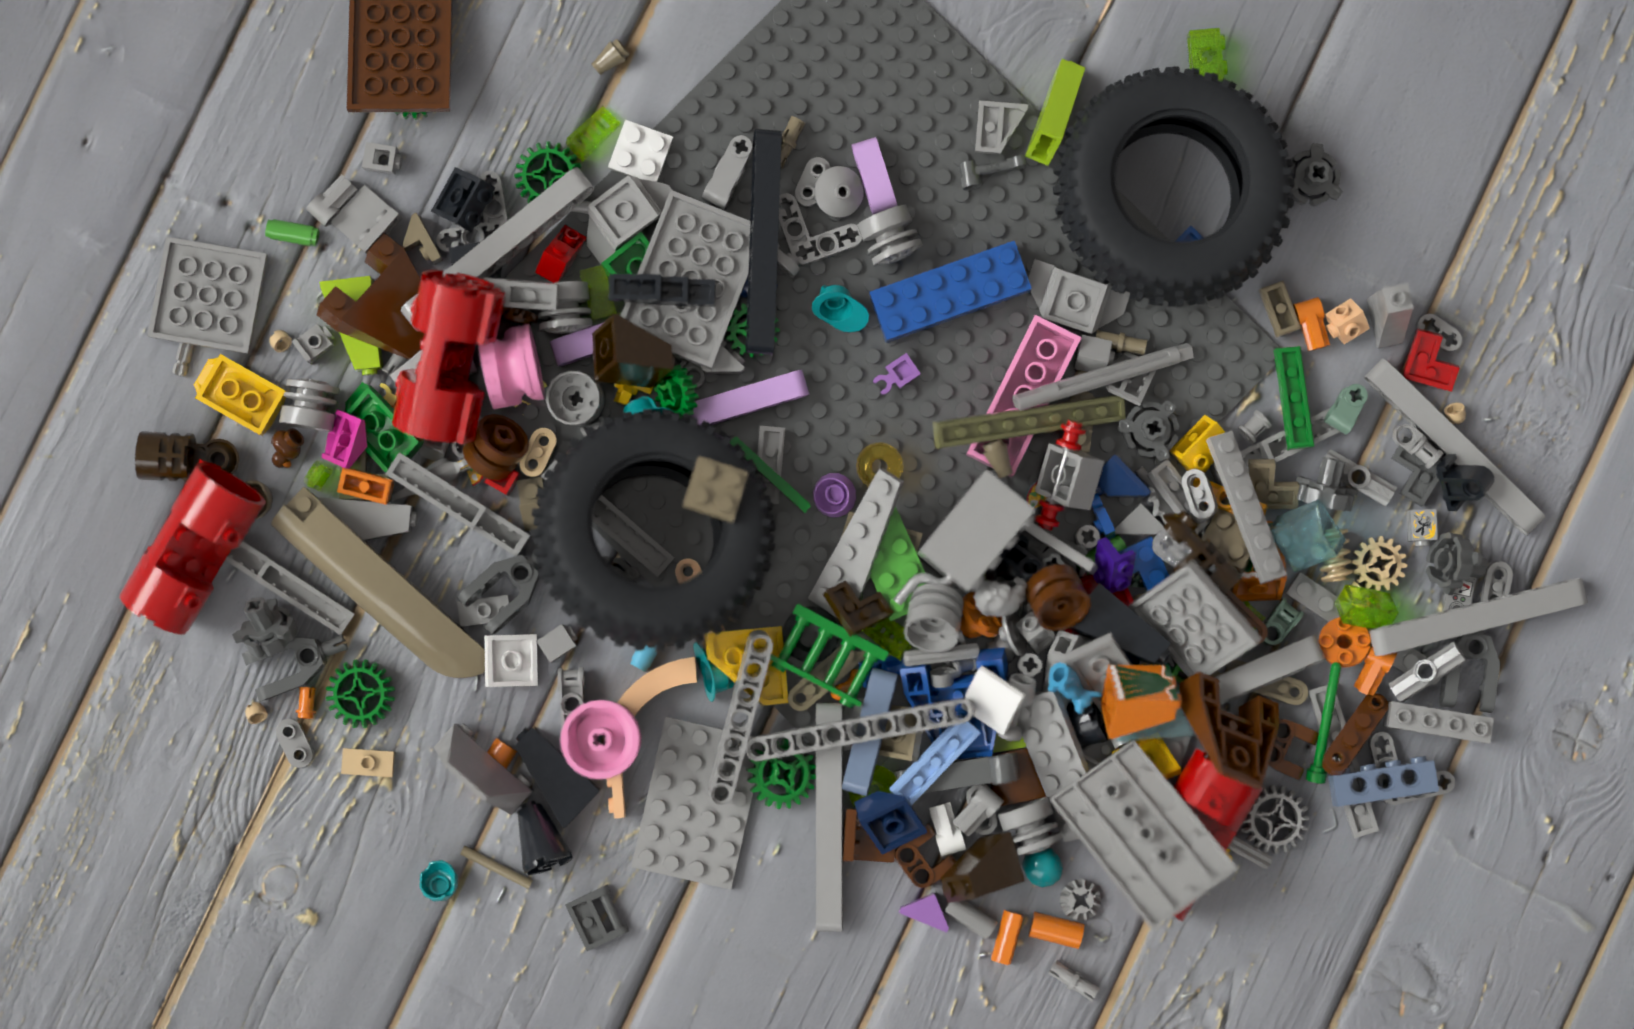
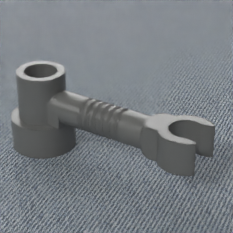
M1024 155L978 166L975 165L974 160L960 163L962 190H973L981 187L980 175L1026 168Z

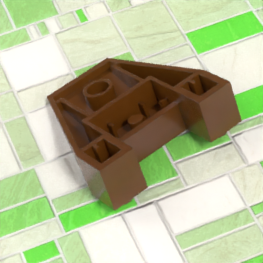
M383 233L368 250L365 263L378 272L380 276L356 302L335 286L320 302L316 315L337 332L406 359H411L421 351V341L426 333L416 331L401 313V308L418 293L421 279L405 249Z
M1199 671L1180 682L1181 709L1218 774L1260 789L1264 782L1279 729V704L1262 696H1257L1239 706V716L1220 709V679Z

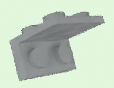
M363 185L331 223L367 254L368 250L382 234L388 235L403 218L366 185Z

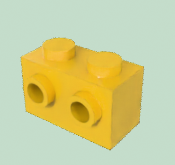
M1204 415L1169 451L1186 471L1198 469L1206 472L1214 462L1206 440L1209 437L1226 432L1216 421Z

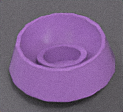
M829 473L822 476L816 482L813 489V501L816 508L822 514L829 517H841L853 508L856 501V490L853 483L846 476L839 473Z

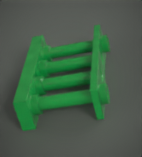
M797 603L793 611L797 615L795 618L797 622L779 656L777 657L771 653V666L782 672H785L787 668L841 697L839 702L852 709L854 705L860 707L862 701L856 698L874 662L877 663L879 659L885 661L889 651L857 634L850 637L844 627ZM810 623H813L820 627L818 630L819 635L800 669L787 661L805 627H809ZM835 635L843 639L841 642L842 647L823 681L810 673L827 640ZM858 647L865 651L863 655L865 659L847 693L834 687L833 684L851 650L854 651Z

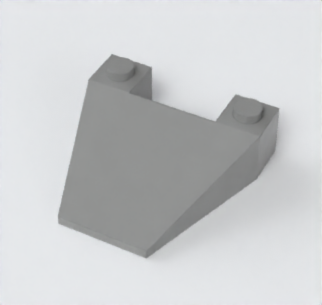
M464 723L461 726L453 724L434 746L444 767L483 801L511 815L514 814L534 791L530 788L532 782L522 774L519 776L511 774L475 743L476 740L472 737L474 732Z

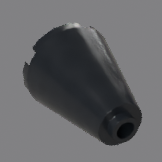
M1094 701L1089 707L1084 709L1082 714L1075 711L1073 703L1066 707V712L1080 746L1104 743L1109 740L1105 722L1102 723L1100 717L1102 713Z
M535 801L522 804L517 814L524 874L535 875L552 870V866L558 863L562 866L573 859L572 852L541 803L536 804Z

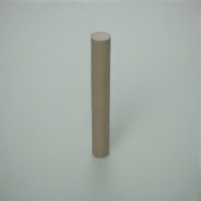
M464 846L460 855L527 889L530 888L533 882L532 879L467 846Z

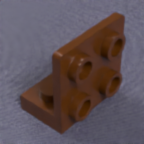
M846 808L843 861L853 862L854 860L893 863L895 849L882 855L861 825L856 808Z

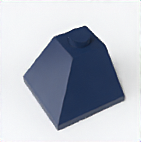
M1115 454L1103 464L1095 493H1098L1099 496L1104 494L1106 497L1143 498L1151 491Z
M876 791L854 802L861 825L882 855L928 832L905 796Z

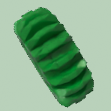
M547 141L546 149H542L540 143L536 144L538 149L536 152L531 147L527 148L528 153L531 155L529 158L521 154L520 158L525 164H516V168L522 172L515 173L514 177L515 179L522 180L516 184V188H525L520 193L521 197L524 198L530 195L527 200L528 204L540 195L530 187L529 180L543 183L544 190H546L567 173L554 168L553 157L564 161L569 171L574 168H582L581 163L572 164L578 158L576 154L567 157L570 153V148L566 147L560 152V143H557L555 148L552 149L551 142ZM545 157L542 168L529 172L536 161ZM550 167L551 172L553 175H555V177L552 178L551 181H549L548 185L545 177H543V174H546V171H549Z
M358 659L353 660V668H351L348 662H345L343 664L345 672L337 668L335 672L339 678L337 679L333 676L329 678L331 682L335 683L334 687H326L327 691H333V696H327L326 701L334 700L335 704L329 707V710L333 711L338 708L339 711L334 717L339 719L344 715V725H347L352 719L353 728L358 727L359 721H361L363 728H368V719H370L373 725H377L378 720L376 716L378 715L379 718L385 719L386 715L382 710H392V707L387 705L386 702L395 701V697L388 696V692L395 691V687H387L386 685L393 680L392 677L383 679L382 676L386 674L387 670L383 668L376 672L379 666L376 662L372 664L371 668H369V660L364 659L362 667H360ZM362 672L375 678L379 687H368L365 684L364 678H362ZM354 674L352 689L341 693L345 680ZM358 687H361V690L373 691V693L362 696L364 698L363 701H361L360 697H349V694H355V691H358ZM381 695L377 707L372 712L367 713L369 699L373 696ZM342 700L354 701L360 715L353 714L347 710Z

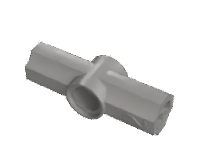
M1329 449L1325 457L1346 462L1341 482L1386 507L1397 487L1371 473L1366 467L1358 465ZM1354 471H1359L1363 474L1364 481L1362 484H1355L1352 481L1351 475Z
M1452 642L1428 659L1418 661L1414 668L1389 683L1390 689L1397 699L1403 703L1429 685L1437 684L1443 676L1467 660L1457 644ZM1431 666L1433 669L1432 676L1424 679L1423 670Z

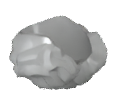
M1019 577L1011 581L999 583L987 580L976 590L974 596L976 607L981 614L986 616H1009L1023 602L1027 584Z

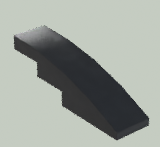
M610 274L609 300L656 305L715 307L716 280L662 277L661 274Z

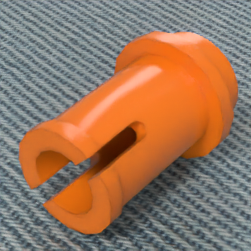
M299 687V706L295 713H298V718L313 719V714H316V711H314L316 688Z

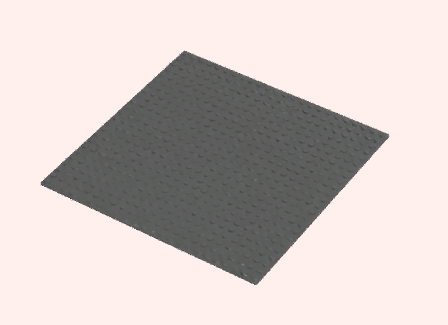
M781 0L653 128V130L674 138L661 171L659 183L668 184L675 192L749 221L751 211L752 156L725 209L702 199V194L709 180L713 177L718 162L725 154L734 137L739 135L746 136L750 139L753 146L755 129L780 130L783 134L791 116L805 122L806 124L796 141L797 146L795 150L792 149L780 172V195L788 193L794 197L795 189L806 164L815 157L824 158L829 163L830 168L835 166L847 167L853 170L861 179L851 144L876 137L897 206L907 205L912 217V222L905 226L904 230L917 229L918 234L909 239V241L921 239L923 244L922 247L915 250L910 256L891 264L874 266L871 259L881 252L869 254L867 250L876 243V240L863 241L862 239V242L857 247L808 265L798 264L800 270L793 278L777 267L778 288L776 290L775 318H778L779 322L775 324V327L780 328V333L775 334L778 342L774 343L773 355L764 354L761 357L759 354H754V357L750 358L749 353L745 352L741 356L739 347L735 350L731 348L734 341L727 342L726 337L731 335V332H725L723 340L727 344L724 348L730 354L735 351L745 361L742 364L745 367V371L742 374L704 373L705 381L703 385L698 389H694V392L699 395V398L694 400L697 401L793 371L803 370L810 393L808 396L711 425L716 428L714 432L717 434L722 430L731 440L734 437H738L756 455L758 452L760 426L785 428L781 477L811 504V508L804 514L780 492L779 505L773 504V509L768 511V514L774 515L773 523H775L776 528L775 531L770 532V534L774 535L773 543L775 544V549L773 552H767L771 554V560L768 562L771 564L769 572L762 571L765 574L763 581H761L764 585L760 591L753 589L755 591L754 596L751 598L753 603L749 608L742 605V610L737 613L739 618L734 623L727 619V622L723 625L725 631L782 626L783 635L784 624L793 613L797 603L804 607L821 608L808 599L839 543L848 517V513L841 517H829L822 514L816 508L813 501V489L816 482L822 476L829 473H839L846 476L853 483L856 490V501L850 511L854 513L879 469L884 468L904 481L895 506L905 528L923 533L918 553L986 470L1026 502L1030 488L1039 479L1048 444H1056L1057 439H1062L1065 432L1064 430L1034 434L1012 478L1009 476L998 478L993 468L967 456L966 453L971 444L935 448L933 422L987 413L1034 316L1037 315L1043 318L1031 291L888 343L884 339L869 297L870 291L1014 240L1028 277L1034 259L1055 265L1056 268L1098 281L1095 278L1097 272L1095 270L1091 272L1080 263L1083 257L1079 258L1076 251L1072 252L1069 245L1073 241L1068 240L1067 235L1069 233L1063 235L1061 226L1064 225L1061 220L1062 214L1056 215L1055 208L1059 206V196L1053 194V186L1058 185L1059 176L1053 174L1055 165H1061L1062 157L1057 154L1059 147L1049 166L1025 157L1040 113L924 0ZM979 100L1028 104L1025 115L1000 155L975 153ZM1064 136L1060 145L1066 146L1067 139ZM742 143L741 146H735L738 154L742 151L747 152L745 143ZM1024 155L1026 168L980 175L981 187L973 190H962L960 163L974 160L975 165L978 166ZM821 166L813 168V172L816 174H820L823 171ZM611 170L594 187L592 194L584 201L593 202L627 175ZM864 186L863 199L860 206L854 213L846 217L829 216L819 208L817 203L811 207H804L798 203L810 238L847 224L857 225L861 221L873 216ZM843 187L839 188L838 193L840 196L845 195ZM810 189L803 191L805 197H810L813 193ZM1117 189L1123 208L1139 227L1153 236L1169 240ZM783 199L782 205L779 206L780 209H785L787 218H782L784 222L789 218L798 217L797 213L792 216L790 206L793 203L787 202L786 199ZM570 212L504 279L552 283L535 273L544 250L565 225L587 237L589 214ZM659 218L640 231L649 242ZM779 222L778 244L780 247L778 249L784 254H791ZM793 222L789 224L787 232L791 236H798L802 232V227L799 223ZM850 229L847 230V235L840 238V233L834 234L838 239L839 248L844 246L842 244L844 240L850 239L851 243L855 242V237L858 236V233H853ZM824 238L820 242L821 249L826 252L833 250L835 246L831 238ZM586 239L568 272L560 282H588L590 300L580 303L579 307L591 309V314L580 318L592 319V326L604 323L613 314L621 316L626 302L609 300V277L588 248ZM811 242L813 248L808 250L800 247L799 253L796 256H801L803 260H806L807 254L814 251L815 256L820 255L816 249V242ZM823 285H841L847 288L852 298L860 302L869 313L867 325L856 332H843L815 316L812 311V302L819 296L821 287ZM1225 294L1218 300L1215 297V299L1208 301L1205 297V303L1199 305H1188L1187 301H1184L1182 307H1169L1168 301H1164L1163 305L1159 306L1148 304V298L1143 297L1140 302L1129 298L1122 316L1098 328V330L1119 335L1122 332L1128 337L1146 339L1147 345L1144 355L1185 343L1192 346L1194 358L1156 370L1140 406L1125 400L1126 416L1135 406L1141 408L1140 411L1134 414L1133 422L1144 411H1157L1154 408L1143 409L1142 405L1147 401L1163 404L1168 400L1176 406L1173 414L1176 416L1180 427L1177 431L1173 432L1172 423L1169 420L1171 433L1164 445L1170 442L1173 434L1178 436L1179 441L1204 415L1219 423L1276 365L1274 349L1280 347ZM740 296L735 306V309L739 312L742 310V303L747 307V299ZM518 308L535 313L537 316L539 313L547 311L545 309ZM747 314L742 316L737 324H743L747 320ZM500 316L496 339L502 340L505 331L509 328L524 325L502 319ZM538 319L537 324H531V329L538 352L543 381L547 384V387L544 388V400L531 399L525 393L522 400L530 405L522 402L516 408L510 406L494 410L484 378L478 344L475 345L473 362L477 372L469 375L468 380L475 383L479 388L478 390L485 392L480 412L482 418L490 414L506 416L522 427L528 437V441L534 431L539 428H548L554 432L557 438V445L546 466L547 468L559 452L566 455V452L572 448L569 445V441L573 437L579 441L584 437L580 430L581 427L586 428L599 419L597 418L592 423L583 426L568 425L556 420L549 412L546 394L551 381L559 374L568 371L586 373L595 378L594 360L591 356L564 366H558L550 341L568 334L540 332L539 324L550 320ZM1045 319L1080 337L1082 335L1096 337L1097 330L1091 334ZM736 335L738 340L746 345V338L743 335ZM1078 346L1061 380L1073 377L1077 371L1074 369ZM1111 348V351L1115 352L1114 360L1118 359L1122 356L1123 353L1126 352L1121 351V353L1116 352V349ZM907 353L921 375L900 389L894 383L887 394L881 395L880 392L887 387V384L882 380L874 384V378L878 375L889 374L885 367ZM1132 353L1138 357L1142 356L1141 354ZM692 370L687 373V376H693L692 384L700 381L701 375L699 372ZM599 382L605 394V405L600 416L604 419L610 416L613 421L618 417L623 418L625 405L613 401L618 388L614 387V383ZM656 383L653 386L651 394L638 390L636 395H631L629 402L642 396H648L654 399L657 407H659L660 401L655 400L658 392L654 391V387H657L658 384ZM1106 386L1088 391L1095 398L1115 395L1108 392ZM580 392L577 396H572V400L575 401V406L577 405V403L583 402V398L580 397ZM1071 396L1050 402L1049 405L1070 402ZM1119 421L1093 425L1090 452L1087 454L1104 460V463L1116 454L1134 474L1141 466L1149 473L1162 462H1159L1156 456L1149 458L1137 455L1138 449L1150 452L1154 448L1141 446L1135 440L1133 432H1131V440L1136 447L1129 449L1124 440V433L1118 431ZM1147 425L1146 427L1150 429V434L1159 432L1154 425ZM548 437L540 439V445L546 446L549 443ZM1169 451V458L1167 459L1175 468L1179 462ZM531 460L529 465L535 469L538 466L537 460ZM638 475L614 484L602 496L674 557L672 562L657 577L594 522L593 528L632 567H637L640 575L653 587L678 585L679 582L675 574V568L681 560L687 558L695 560L700 565L702 571L709 563L713 548V530L708 515L682 507L688 488L681 483L658 475ZM1104 494L1099 496L1114 528L1145 498L1106 497ZM1063 505L1064 510L1057 512L1056 520L1060 522L1059 527H1053V530H1044L1059 540L1064 538L1076 544V531L1085 525L1094 526L1093 521L1096 520V516L1092 508L1086 510ZM1043 507L1035 508L1032 515L1034 517L1035 515H1041ZM1033 520L1032 522L1038 526V522ZM1026 530L1015 534L1017 537L1023 534L1029 539L1027 551L1031 546L1039 548L1043 544ZM1090 531L1081 533L1084 537V543L1093 541L1090 537L1092 534ZM1103 534L1100 535L1099 540L1104 538ZM1097 545L1092 548H1087V551L1089 552L1093 548L1097 547ZM918 557L925 573L939 579L944 578ZM686 567L683 571L684 575L687 577L691 576L693 569ZM985 570V572L982 574V576H983L984 578H985V576H986V570ZM871 577L866 582L862 593V600L877 593ZM954 585L949 586L950 588L955 589L961 595L962 598L970 592L968 591L963 594ZM907 614L892 621L887 618L858 633L865 635L870 642L889 651L887 656L904 657L905 651L919 650L909 643L905 637L904 631ZM833 616L836 623L843 627L839 619ZM810 623L809 627H805L799 641L806 647H813L819 635L818 630L820 627ZM963 635L966 644L977 643L979 650L988 649L987 643L994 640V638L984 635L972 639ZM839 638L838 644H837L835 650H836L840 645H842L841 642H842L843 639ZM856 647L855 651L860 652L862 649ZM790 655L787 661L800 669L804 662L797 660L792 655ZM822 661L816 662L813 669H815ZM945 662L931 664V669L943 666ZM857 665L853 669L859 670V665ZM786 668L788 694L804 677ZM851 671L834 686L848 681ZM967 671L961 675H970L973 672ZM900 674L892 705L909 708L911 705L904 694ZM862 685L856 698H865L867 688ZM827 691L811 707L804 711L793 709L789 703L774 704L773 706L795 728L816 725L817 703L840 702L833 699L831 692ZM798 693L796 701L798 703L805 702L806 696L803 693ZM806 732L804 737L814 745L816 742L815 735L811 732ZM843 745V775L845 776L851 750H844ZM878 755L874 773L889 757Z

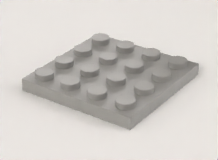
M166 237L147 336L149 338L250 355L268 255L266 253Z
M1193 560L1128 606L1171 642V646L1168 649L1171 651L1169 656L1188 677L1199 671L1211 675L1261 640V637Z

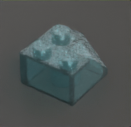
M1319 499L1277 516L1270 527L1274 542L1295 573L1336 557L1346 541Z

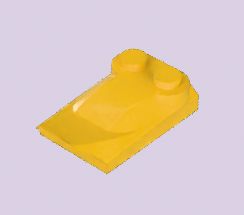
M222 354L217 358L208 359L194 383L197 393L195 399L260 436H263L272 426L286 399L284 392H287Z

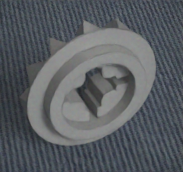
M1077 879L1069 882L1063 888L1060 895V905L1068 917L1074 920H1088L1096 915L1099 910L1101 895L1093 883ZM1088 891L1089 893L1086 895L1085 901L1089 907L1087 908L1080 904L1073 909L1076 899L1072 893L1074 892L1082 896Z

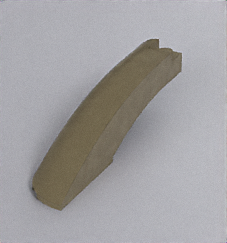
M303 486L287 505H283L271 522V526L428 667L437 673L453 678L474 677L485 672V648L460 627L432 599L362 539L308 488Z

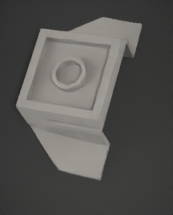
M628 175L588 204L587 246L600 264L615 253L621 245L660 217L670 190H672L668 184Z
M1034 259L1028 277L1032 287L1031 294L1044 319L1091 334L1098 330V328L1122 316L1130 293L1127 291L1124 294H1120L1111 290L1113 285L1111 283H1101L1056 268L1055 265Z

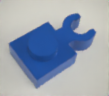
M1097 493L1094 495L1091 505L1096 516L1093 524L1099 534H1103L1104 538L1107 537L1109 540L1115 537V529Z

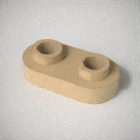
M537 429L529 440L528 451L520 461L522 472L529 477L540 476L545 471L555 450L557 438L550 429ZM542 437H548L549 443L546 446L540 445ZM537 460V468L530 469L529 462Z

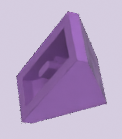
M934 893L900 906V914L947 933L949 927Z

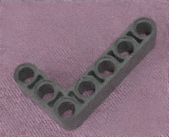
M1017 752L954 761L924 793L986 783L1000 784L1017 781L1021 778ZM907 769L893 771L894 781L896 782Z

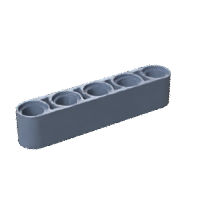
M873 668L860 716L890 711L899 674ZM882 718L879 721V726L884 731L887 718ZM858 723L856 734L859 736L866 735V726L863 723ZM883 738L853 743L842 784L843 790L864 796L868 795Z

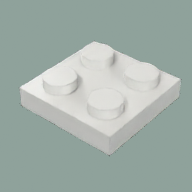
M625 120L608 169L627 176L631 175L639 179L658 182L674 138Z
M537 634L484 636L485 687L538 686Z

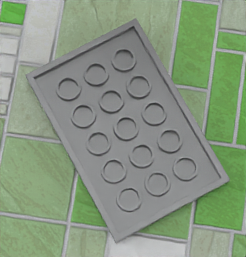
M670 190L637 274H661L662 277H688L689 279H715V307L626 302L621 316L672 345V355L711 369L748 276L750 221Z
M665 717L632 868L732 889L753 796L750 789L755 785V783L746 782L747 778L753 776V773L747 772L746 768L754 767V764L748 760L750 757L745 750L731 802L721 806L712 801L708 785L723 729ZM749 735L748 742H749L751 739H753L755 736H750V735ZM732 737L728 740L727 745L729 747H736L739 745L740 739ZM756 741L753 749L763 751L762 742ZM725 762L722 764L721 770L728 772L733 768L734 764L732 762ZM720 786L715 789L714 794L723 796L727 792V788Z

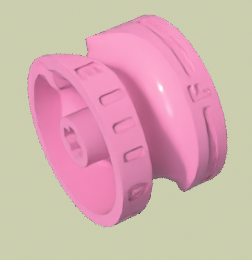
M530 324L509 328L505 331L502 340L496 339L494 343L486 345L478 344L484 378L494 410L521 404L525 393L531 399H545L543 377Z
M599 700L582 704L568 716L561 731V749L565 759L575 771L589 778L605 779L622 773L634 763L641 748L642 736L637 719L626 707L613 701ZM601 735L605 737L603 743L598 741V737Z

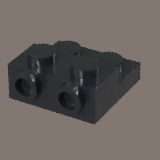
M455 167L431 212L472 232L474 227L478 226L481 222V214L484 208L493 200V192L496 187L481 178Z

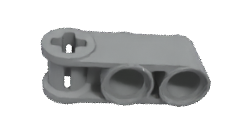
M739 135L731 140L725 154L716 166L713 177L709 180L702 194V199L722 209L727 207L753 153V146L749 138ZM742 143H745L747 152L742 151L738 154L735 146H741Z
M579 667L577 670L558 668L561 731L566 719L572 713L566 708V701L570 697H575L579 701V706L585 704L584 667ZM566 678H577V680H566Z

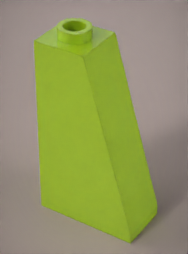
M1061 59L1054 73L1025 157L1049 166L1063 139L1086 67L1078 65L1073 61Z
M371 276L320 281L319 283L324 298L337 286L356 302L373 284L374 279ZM340 333L353 367L357 372H362V376L376 375L377 370L383 368L381 348Z

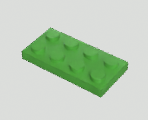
M896 506L893 514L890 516L888 528L878 548L880 549L878 556L875 558L870 571V577L877 593L881 592L894 612L889 617L890 621L908 614L911 594L901 606L893 600L910 578L916 574L925 573Z

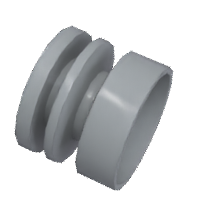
M899 205L884 210L857 224L863 241L876 240V243L868 248V253L881 252L871 259L874 266L891 264L902 260L923 246L921 239L909 241V239L918 234L917 229L904 230V227L912 222L907 205Z
M556 282L559 284L557 310H547L538 314V319L550 320L540 323L539 331L554 334H570L592 327V319L580 318L590 315L591 309L579 307L580 303L590 300L588 282Z
M568 371L559 374L551 381L547 389L546 403L549 412L556 420L568 425L583 426L592 423L600 416L605 405V394L601 384L595 381L594 377L582 372ZM580 392V397L583 398V402L577 403V405L575 406V401L572 400V396H577Z
M286 379L285 386L296 389V393L284 392L285 397L294 400V405L282 406L279 423L333 432L335 415L324 410L325 406L337 405L338 401L328 399L327 394L339 395L340 389L324 381L314 379Z
M932 583L917 587L911 593L904 631L907 641L914 647L928 652H944L951 649L957 643L964 605L961 595L955 589L942 584Z
M1048 797L1039 798L997 814L1003 831L1014 829L1016 831L1012 838L1014 843L1020 842V845L1015 847L1017 855L1037 853L1051 847L1055 842L1063 838L1061 832L1052 834L1048 832L1058 827L1057 822L1045 823L1044 818L1054 813Z

